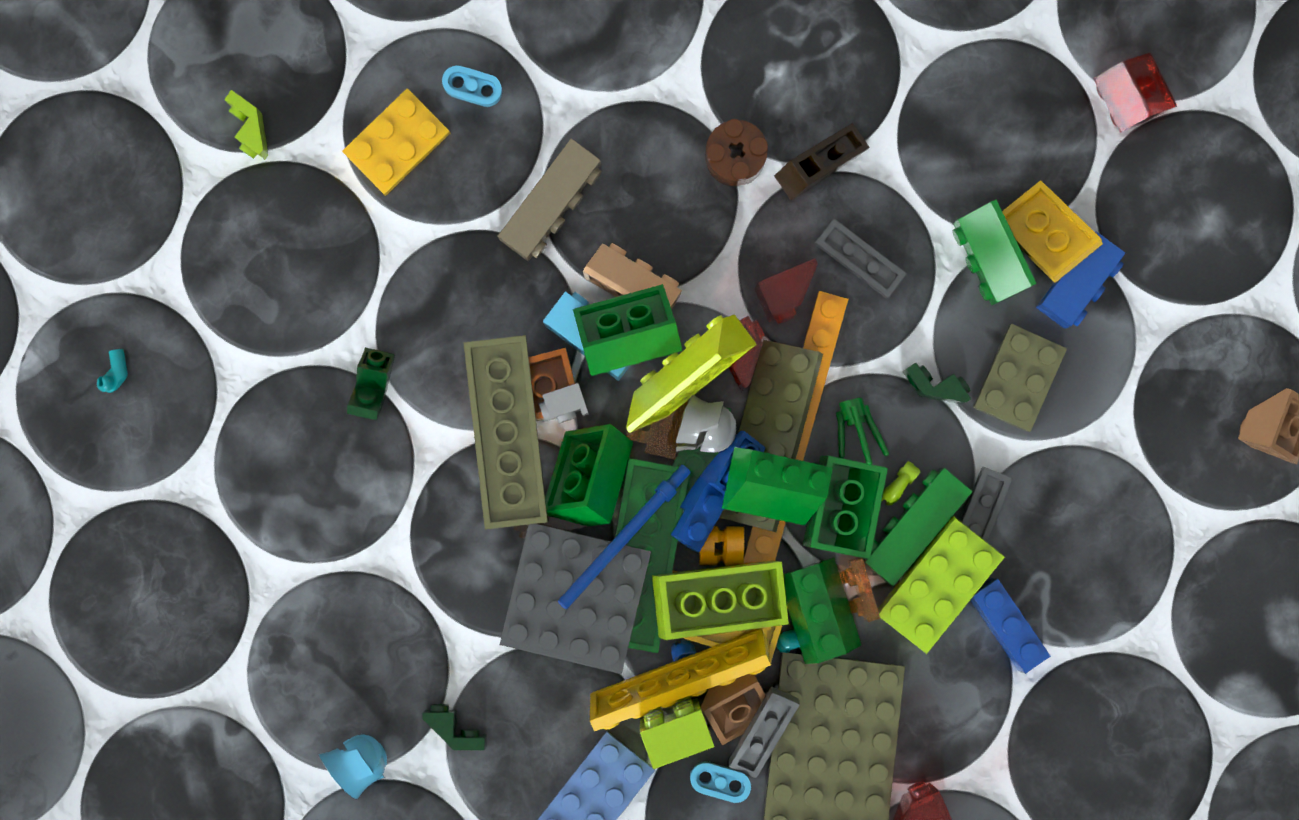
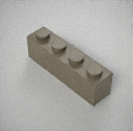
M571 138L498 234L499 240L528 262L532 257L537 259L547 246V243L544 241L551 232L556 234L565 222L563 215L569 208L574 210L583 199L584 195L581 192L587 184L592 186L601 175L602 171L599 169L601 160Z

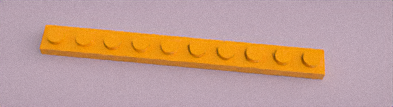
M818 291L802 347L821 352L823 357L796 460L801 461L804 460L848 303L847 298ZM779 521L777 532L752 526L743 564L775 561L786 522Z

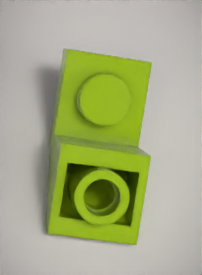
M231 90L224 99L231 106L229 112L243 122L248 118L235 136L242 143L239 149L253 159L258 155L265 160L268 157V149L262 113Z

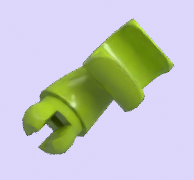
M907 461L897 472L899 477L883 490L882 501L885 499L888 506L896 503L901 498L907 485L911 484L920 474V469L910 461Z

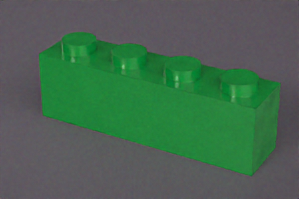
M940 468L938 471L932 469L922 481L925 487L918 495L913 492L902 505L905 508L904 512L898 519L893 516L882 529L886 533L878 542L874 539L870 559L864 558L862 561L890 586H894L973 492L945 468Z

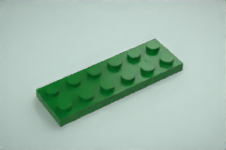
M629 458L616 536L656 493V487L663 480L667 481L679 467ZM689 475L678 486L674 497L669 502L665 501L626 544L627 546L651 551L628 648L654 653L659 651L661 638L658 635L652 575L667 574L673 571L678 540L671 536L683 513L680 506L686 496Z

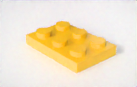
M407 88L342 152L386 196L450 134V131Z
M1041 180L1002 211L1019 248L1054 283L1103 244L1102 239Z

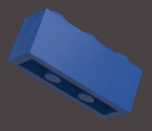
M1097 231L1095 233L1102 239L1103 244L1056 283H1053L1036 306L1038 310L1064 329L1072 325L1077 327L1088 313L1084 310L1090 300L1093 302L1098 300L1106 289L1102 284L1108 276L1113 278L1124 265L1120 260L1125 255V252Z
M997 578L988 579L970 601L1017 670L1026 674L1051 656Z

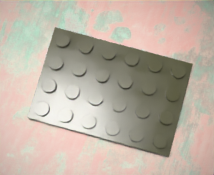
M782 653L778 690L798 698L800 705L770 755L763 820H889L905 666L833 658L821 663L805 664L802 654Z

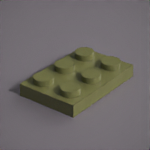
M1009 324L973 408L1026 432H1031L1067 348L1014 324Z

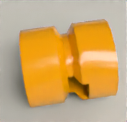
M714 526L699 552V565H717L719 561H723L726 566L743 564L744 527L726 526L723 531H720L718 526ZM722 542V550L716 549L715 543Z

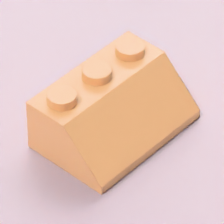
M602 243L583 270L586 280L615 297L663 284L672 309L682 292L681 289L677 288L679 283L665 274L660 278L651 272L652 266L640 259L633 262L625 257L627 252L613 243L609 247Z

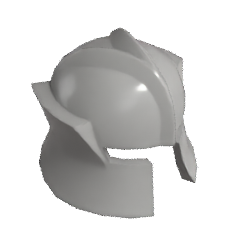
M694 395L691 396L683 413L676 438V443H679L676 447V452L696 450L701 447L700 451L720 452L727 449L733 443L736 436V421L733 414L723 406L724 401L708 403Z

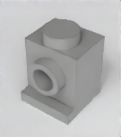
M578 383L543 394L544 402L539 403L544 421L558 419L559 423H563L577 418L575 412L581 411L583 416L589 414Z

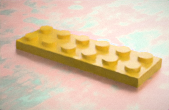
M763 629L592 692L590 694V723L594 732L600 729L614 728L621 721L629 718H641L649 711L659 707H670L685 697L702 695L707 689L717 685H729L741 676L747 674L755 675L764 671L766 667L771 666L767 638Z

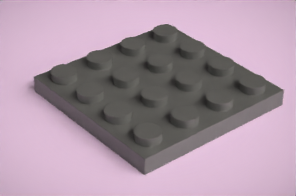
M529 524L499 645L622 674L651 551L625 545L566 610L557 601L611 542L540 524Z

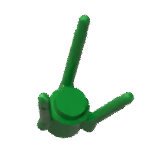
M855 398L839 403L841 411L836 412L839 458L844 459L845 422H847L848 427L856 426L867 465L872 464L869 446L862 423H865V419L883 455L888 456L889 451L871 416L869 405H864L863 398Z

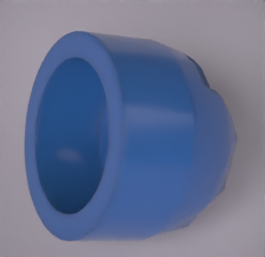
M684 638L681 639L680 644L675 641L671 647L673 662L696 653L693 643Z

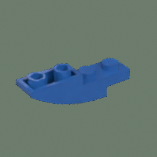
M740 431L735 436L733 443L715 456L697 479L680 506L684 513L671 536L692 551L700 552L724 510L722 509L734 447L764 452L766 448L745 431Z

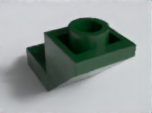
M365 347L357 366L356 385L347 405V414L373 420L378 419L385 401L395 354Z
M914 363L902 371L920 397L958 404L971 400V397L968 395L971 390L961 376L957 378L955 374H952L933 387L930 383L933 378L924 365L919 367L917 363Z
M431 704L430 710H425L422 713V719L452 750L486 749L487 734H480L479 729H462L461 734H456V710H449L448 704Z

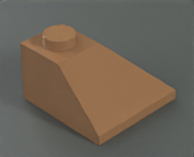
M1286 388L1248 410L1246 419L1240 425L1238 439L1254 449L1298 464L1299 394L1292 389Z
M747 674L737 678L729 685H717L708 689L701 709L722 746L744 734L766 696L755 675Z

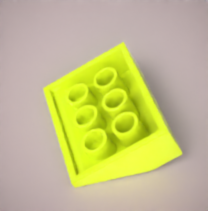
M735 314L725 318L722 315L714 318L706 325L708 328L706 333L702 336L698 333L684 343L686 349L683 352L671 354L662 361L664 367L660 371L656 372L653 370L640 380L642 385L633 393L626 425L629 433L671 415L687 402L692 395L698 393L757 345Z

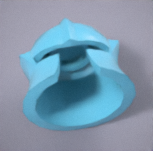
M364 734L354 736L343 742L347 749L346 751L337 748L330 752L318 754L331 777L346 793L355 799H358L362 792L372 783L385 778L383 773L387 765V755L383 746L375 738Z

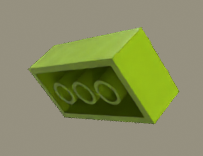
M953 515L876 609L877 615L927 654L1005 557Z
M764 561L652 575L658 635L661 639L671 640L789 624L782 562Z
M690 696L678 700L673 705L674 707L663 711L661 707L653 709L644 718L640 719V734L653 769L714 747L698 698L691 700Z

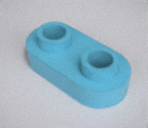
M452 66L443 74V87L451 97L484 107L497 104L502 97V86L493 75L463 66ZM462 79L464 81L463 86L460 88L454 87V80ZM486 87L493 89V93L488 97L482 95V90Z
M706 761L700 762L693 767L690 773L692 787L697 792L711 797L739 803L744 801L751 791V783L746 774L722 765ZM702 772H709L711 774L710 781L702 782L699 778ZM733 780L741 783V787L737 791L729 788V784Z

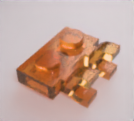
M688 401L668 417L650 424L649 431L638 429L629 433L627 430L625 436L632 441L646 444L644 453L675 460L676 447L678 446L676 438Z
M863 558L849 560V568L839 573L842 583H848L850 587L855 586L858 598L848 601L851 612L857 613L858 617L864 616V620L867 622L880 619Z

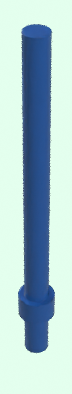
M681 465L667 481L663 480L656 487V493L561 596L557 602L564 609L567 610L658 508L665 501L669 502L674 497L678 486L691 473L686 466Z

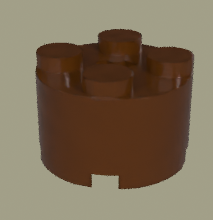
M738 119L728 120L716 127L709 136L705 151L708 170L714 179L727 186L751 183L763 170L768 154V144L763 133L752 123ZM730 149H741L742 157L736 156L735 159L730 157Z

